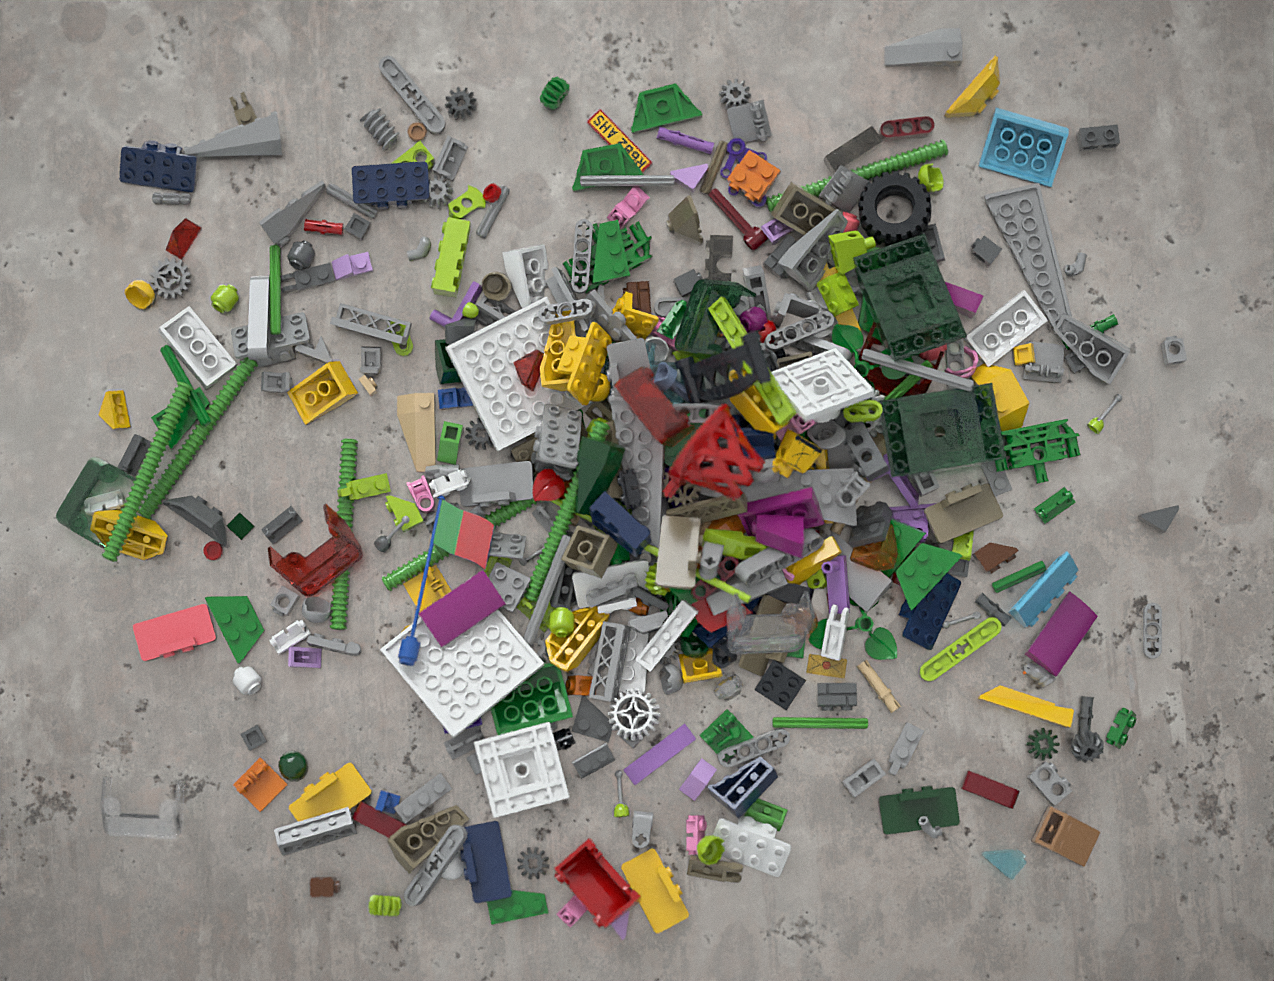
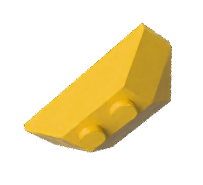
M997 56L990 60L948 108L944 115L946 118L974 116L977 112L980 114L987 106L985 102L989 98L993 100L999 93L1000 76Z
M984 363L976 367L974 374L970 378L974 381V386L999 431L1022 428L1030 403L1012 370L994 365L988 367Z
M742 368V374L746 376L748 373ZM734 369L729 372L730 381L734 378L738 379V374ZM755 385L743 393L729 398L730 402L755 430L776 433L789 424V421L784 426L778 424Z
M120 509L93 513L90 530L96 534L105 547H107L106 543L110 541L108 539L109 536H112L111 531L115 529L113 528L114 525H117L116 520L120 518L118 515L122 513ZM138 515L137 518L134 517L135 522L131 524L133 527L129 529L130 534H127L128 538L124 540L125 545H122L123 549L119 552L141 560L163 554L168 535L156 521Z
M597 606L572 611L574 614L573 632L566 637H557L551 633L545 640L550 663L565 672L577 668L600 638L603 621H608L609 613H599Z

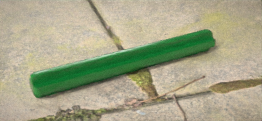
M169 345L162 347L160 352L177 382H184L192 386ZM193 388V391H190V397H187L188 402L200 424L207 426L211 423V419Z

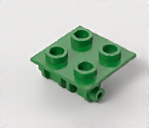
M728 709L699 735L717 755L723 749L753 738L752 734ZM739 726L741 730L739 737L732 739L722 747L717 745V743L731 735L729 729ZM726 753L724 754L725 758L722 760L728 762L734 755L729 756Z

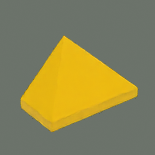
M124 390L107 391L98 414L112 429L131 427Z

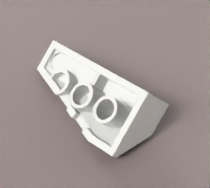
M545 244L502 252L506 273L511 280L521 307L524 308L544 298V287H547L545 270L548 269Z

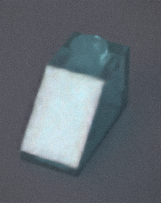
M1013 849L991 850L981 853L985 859L1010 880H1013L1027 863L1024 860L1026 856L1018 849L1015 851Z

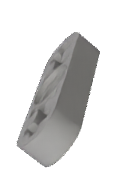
M579 299L543 306L539 310L538 316L544 324L552 325L589 318L594 314L595 307L590 300ZM584 305H587L589 307L586 309V312H583V310H581L584 308ZM564 308H571L570 315L562 316ZM547 312H550L552 314L549 315V319H546L545 317L547 315Z
M1149 603L1143 608V653L1147 658L1154 659L1159 657L1162 652V609L1157 603ZM1151 606H1153L1154 610H1157V613L1153 615V620L1157 619L1158 623H1147V620H1151V614L1147 612V610L1151 609ZM1150 625H1154L1158 630L1155 636H1150L1147 633V628ZM1147 639H1158V642H1153V647L1157 648V652L1153 655L1147 650L1151 647V642H1147Z

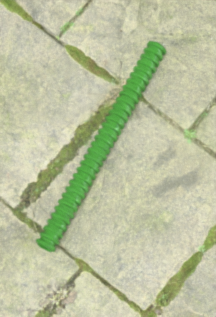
M941 139L940 142L929 143V146L923 145V148L918 147L917 150L914 148L911 152L909 150L906 153L901 152V155L896 154L895 157L890 156L889 159L884 158L883 161L880 159L878 162L874 161L873 164L868 163L867 166L862 165V168L856 167V170L851 169L850 171L869 181L876 176L880 178L882 173L885 172L892 174V171H898V169L902 171L903 168L914 167V164L920 165V162L925 163L926 160L931 161L932 158L935 160L938 156L940 158L942 155L947 156L949 153L946 142ZM829 176L828 179L823 178L822 181L817 180V183L811 182V185L806 184L805 187L803 185L800 187L819 198V194L832 177ZM778 193L777 196L766 197L767 207L771 213L783 194Z
M245 357L243 361L240 360V365L236 366V371L233 370L234 374L229 376L230 380H227V384L222 386L223 390H220V394L215 396L216 400H213V404L209 405V410L206 409L211 423L207 426H202L200 423L195 425L196 429H192L193 433L188 435L189 439H186V443L181 445L182 449L178 450L179 453L174 455L175 459L171 460L172 463L168 464V469H165V473L161 474L162 478L157 480L158 483L154 484L155 488L150 490L152 491L150 494H147L148 498H145V502L138 512L147 519H152V514L155 515L154 511L158 510L159 504L162 505L161 501L166 499L165 495H169L168 491L173 489L172 485L176 484L175 481L180 479L179 475H182V471L186 470V465H189V461L193 460V455L196 456V451L200 450L199 446H203L202 442L207 440L206 436L210 435L209 432L214 430L213 426H216V422L221 420L220 416H223V412L227 411V406H230V402L234 401L233 397L238 395L237 392L241 391L240 387H243V383L248 381L247 377H250V373L255 371L254 367L258 366L257 362L249 360L248 357Z
M177 382L178 387H175V393H172L173 398L169 400L171 403L167 405L168 409H165L166 414L162 416L163 420H160L161 425L157 427L159 430L155 432L156 436L152 438L154 441L150 443L151 448H148L149 452L145 454L144 464H141V470H138L139 475H136V481H133L132 491L128 493L129 497H126L127 502L123 504L125 507L121 509L122 513L118 515L120 518L116 520L117 525H114L113 528L115 529L111 531L112 536L108 538L110 541L106 543L107 547H104L105 552L101 554L103 558L109 561H118L119 551H122V545H125L124 540H127V534H130L129 529L133 527L131 524L135 522L134 517L137 518L136 513L140 511L139 506H142L141 502L145 500L146 490H149V484H152L151 479L155 477L153 474L157 472L156 468H159L158 463L162 461L163 452L167 450L165 447L169 445L168 440H171L170 436L174 434L173 429H176L175 425L179 422L178 418H181L180 413H183L184 410L182 409L186 407L185 402H188L187 397H190V391H193L192 386L184 382Z
M594 421L595 426H592L593 431L589 433L590 438L606 440L605 435H608L607 430H610L611 427L604 422ZM579 465L576 467L577 470L573 472L572 482H569L570 487L566 489L568 492L564 494L565 499H562L561 509L557 511L559 514L555 516L556 521H553L552 531L548 533L547 543H544L545 548L541 550L543 553L539 555L538 565H535L536 570L532 572L534 575L530 577L531 581L528 584L529 587L526 588L527 592L523 594L525 598L537 602L563 535H567L568 525L572 523L573 513H576V490L578 489L576 472H578Z
M356 439L341 440L343 445L341 446L342 452H340V455L342 457L340 461L342 463L339 464L341 475H339L340 481L338 484L340 487H338V490L347 488L346 483L356 479V476H354L356 474L355 468L357 467L355 456H357L356 450H358L356 446L358 441ZM349 495L337 499L339 503L337 505L339 511L336 513L338 514V517H336V520H338L336 526L338 528L335 530L337 532L335 544L337 545L334 547V550H336V553H334V556H336V559H334L335 565H333L335 577L332 579L334 580V583H332V586H334L332 592L334 594L331 595L333 607H331L332 613H330V616H332L330 628L335 630L347 629V626H345L347 620L345 618L348 617L346 605H348L347 599H349V596H347V593H349V590H347V587H349L348 581H350L348 569L351 568L349 566V563H351V560H349L351 554L349 552L352 551L350 539H352L351 533H353V530H351V527H353V524H351V521H353L352 515H354L352 503L355 502L353 499H349Z
M531 499L513 501L505 506L501 505L500 509L496 508L495 512L491 511L490 515L486 514L484 519L491 522L495 527L497 525L501 526L502 522L506 523L507 519L511 520L512 516L516 517L517 513L521 514L522 510L526 511L527 507L531 508V505H536L537 501ZM434 545L429 566H434L435 562L439 563L440 559L444 560L445 556L449 557L450 553ZM424 551L423 555L419 554L418 558H413V561L409 560L406 565L405 563L402 564L401 568L397 567L396 571L392 570L391 574L387 573L386 577L382 576V581L386 588L392 591L393 587L397 588L398 584L402 585L403 581L407 582V579H412L419 572L422 573L425 569L428 552Z

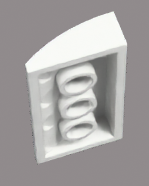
M1024 290L967 333L963 339L972 350L976 351L981 361L989 367L1048 320Z
M190 306L159 327L158 333L205 390L213 386L237 365Z

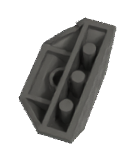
M191 495L164 500L163 504L228 549L230 545L226 521L221 516L223 512L214 506L212 509L207 507V501L200 496L194 498Z
M567 531V536L572 537L574 532ZM565 563L551 596L550 604L551 607H565L570 611L577 604L572 574L579 571L570 568Z

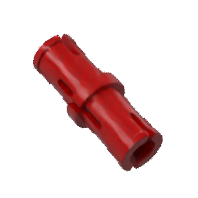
M305 219L304 231L321 232L322 235L326 233L343 234V223L327 222V220L323 219L322 221Z

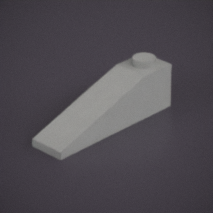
M941 28L885 46V66H960L962 63L960 28Z
M1063 313L1054 328V331L1088 367L1090 372L1108 384H1111L1130 353L1129 347Z
M782 570L751 587H748L735 573L725 581L730 586L750 595V601L777 591L788 584ZM719 588L706 598L713 616L746 603Z

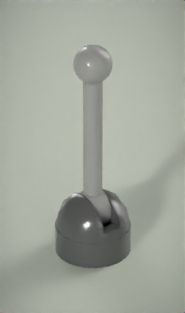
M404 516L400 524L388 536L378 537L374 541L375 547L381 552H386L391 546V537L404 524L410 521L409 517Z

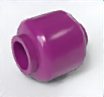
M755 306L743 311L740 314L739 320L746 332L752 333L765 328L763 325L767 323V315L761 308Z

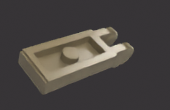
M241 92L240 97L246 107L238 109L236 99L233 96L229 97L234 108L238 124H243L244 126L255 122L257 117L245 93Z
M690 855L687 875L721 882L739 883L742 878L739 873L743 871V866L736 862L729 863L720 860L716 864L707 865L702 863L698 856Z

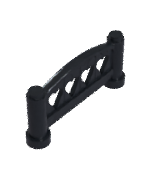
M760 331L741 336L743 345L695 363L693 356L674 362L676 369L680 371L690 404L732 398L752 387L757 381L760 384L771 381V373L760 342ZM743 361L752 370V373H748L746 376L742 374ZM730 366L737 372L738 379L729 380ZM717 372L725 379V384L716 385ZM703 376L712 385V388H708L706 391L702 388Z

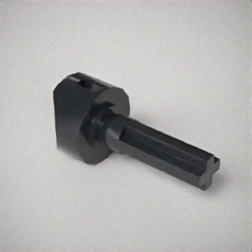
M750 632L732 642L721 639L713 644V664L723 669L737 660V652L745 647Z

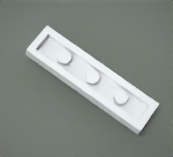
M683 599L635 660L651 672L699 611Z

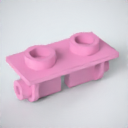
M690 815L686 819V833H693V837H687V851H689V855H697V845L705 837L707 828L705 815Z

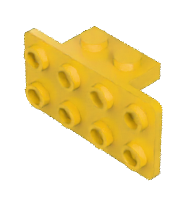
M597 322L591 323L586 338L569 336L557 368L559 373L571 375L567 390L585 406L588 405L592 398L593 390L599 379V373L605 363L608 353L607 346L612 344L611 336Z
M347 763L336 772L331 774L326 772L319 777L320 782L316 785L311 783L303 789L305 793L289 805V810L299 822L346 807L351 809L368 797L372 791L352 763Z
M650 849L621 865V869L631 888L635 889L641 896L639 903L655 933H660L689 917V913L680 897L683 893L678 884H673L671 878L674 876L669 866L664 867L655 849Z

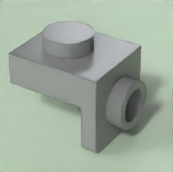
M362 346L359 372L365 373L366 376H374L381 370V347Z
M264 371L261 373V391L285 393L291 388L292 379L290 372L276 373Z

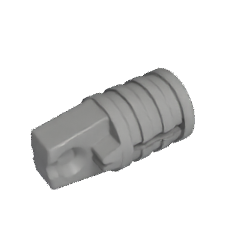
M440 464L426 466V480H433L445 475L447 481H450L448 474L459 470L460 465Z

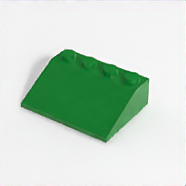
M552 663L544 664L543 667L491 708L498 736L547 722L553 723L573 717L561 669Z

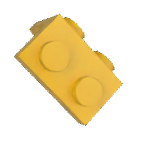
M625 292L621 298H618L615 307L612 309L613 313L621 312L626 318L625 325L637 339L643 338L645 340L659 322V318L632 309L633 294Z

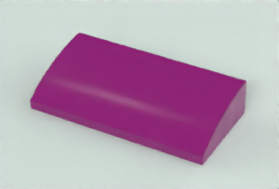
M813 487L747 502V512L738 514L747 535L756 537V534H752V522H756L757 514L803 516L804 529L824 525L823 515Z
M482 570L418 614L439 645L444 647L506 605V603L484 570Z
M1069 591L1032 642L1025 655L1057 677L1098 616L1088 605Z

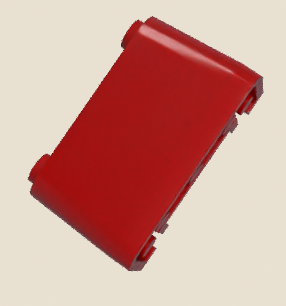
M589 838L554 868L556 872L554 877L560 884L565 883L595 917L593 922L598 928L603 927L606 929L641 901V896L635 889L631 890V886L626 883Z

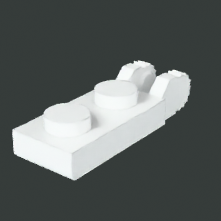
M833 604L826 624L821 656L840 661L848 623L846 622L849 616V608L843 609L841 621L835 620L838 605Z

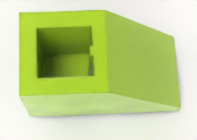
M391 495L386 496L388 501L385 502L389 513H394L396 519L393 521L396 527L404 516H408L410 519L407 524L400 528L403 532L424 523L415 503Z

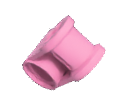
M421 476V479L414 482H407V486L419 510L425 514L434 511L435 501L425 476ZM430 500L431 505L429 508L421 507L422 501Z

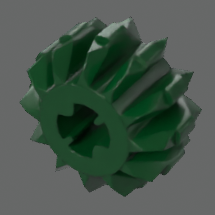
M1041 728L1040 733L1036 729L1033 730L1036 737L1033 735L1028 736L1032 742H1027L1026 746L1033 747L1028 750V753L1035 751L1036 753L1033 758L1037 759L1040 755L1041 761H1045L1046 755L1049 759H1052L1051 752L1058 753L1053 747L1060 746V743H1054L1053 741L1058 736L1050 737L1052 734L1051 729L1046 734L1045 728ZM1045 739V744L1047 745V748L1044 747L1041 749V744H1039V741H1044Z

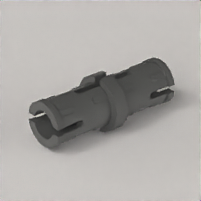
M983 592L975 600V603L981 606L989 617L992 616L998 619L1003 627L1011 620L1012 617L1006 614L999 607L998 603L995 604Z
M1081 697V710L1078 713V717H1080L1078 735H1081L1082 731L1087 733L1091 730V720L1094 717L1092 715L1094 697Z

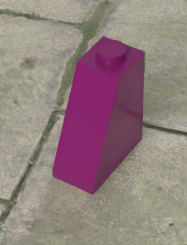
M942 280L938 284L934 283L929 292L932 294L930 300L970 319L976 314L984 297L981 294Z
M757 514L756 522H752V534H756V542L802 558L804 546L803 516Z

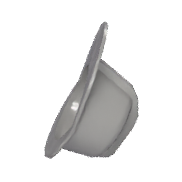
M832 419L828 422H815L814 425L807 429L808 437L821 449H833L839 446L846 438L844 429Z

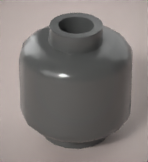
M308 241L294 242L287 255L289 264L298 270L308 268L315 256V251L312 248V244Z

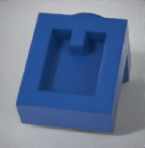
M381 790L375 809L396 814L394 807L399 804L401 797Z

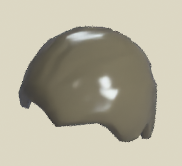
M494 271L484 276L482 279V290L488 299L501 301L509 296L512 289L511 280L505 274Z

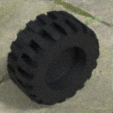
M893 171L891 175L885 172L882 173L881 178L878 176L872 178V183L868 182L865 185V191L861 192L858 206L861 226L864 231H867L868 237L872 236L875 238L876 243L881 245L884 242L886 247L897 244V248L902 247V243L910 245L913 243V239H920L922 232H926L928 229L932 211L930 194L927 193L926 186L920 184V180L917 177L912 179L910 174L906 172L903 175H900L899 171ZM889 196H902L912 203L913 213L903 222L889 223L878 216L877 207L879 203Z

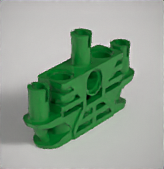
M640 221L636 222L635 226L634 224L629 226L638 242L636 244L633 239L631 240L630 234H627L626 228L620 230L624 249L627 250L625 254L629 272L653 258V255H649L652 236L647 237ZM597 223L593 224L595 232L592 231V239L595 244L591 246L590 269L595 267L599 231ZM641 248L644 251V256L640 257L639 253L637 252ZM570 258L568 260L571 267L567 261L562 263L572 280L573 258ZM579 261L584 271L587 268V264L584 261ZM592 269L589 274L592 285L588 287L585 293L589 294L594 289L597 290L599 285L604 286L613 280L593 284L594 269ZM575 273V276H579L578 283L575 284L582 288V286L586 285L582 283V276L586 277L587 274L578 275Z
M1068 419L994 433V436L997 438L994 442L993 450L989 454H993L996 472L1008 470L1004 453L1006 451V456L1010 457L1007 461L1011 463L1009 470L1033 465L1036 483H1044L1049 481L1045 463L1066 459L1068 454L1069 458L1081 456L1077 437L1080 435L1067 425ZM1059 425L1063 427L1066 434H1060ZM1002 437H1005L1007 445L1001 447ZM1057 439V442L1048 444L1047 442L1050 440ZM1065 440H1066V444H1067V449H1066V448H1063V445L1065 444ZM1039 443L1040 445L1033 448L1030 447V444ZM1022 446V449L1012 451V448ZM1035 450L1040 453L1039 460L1034 458Z

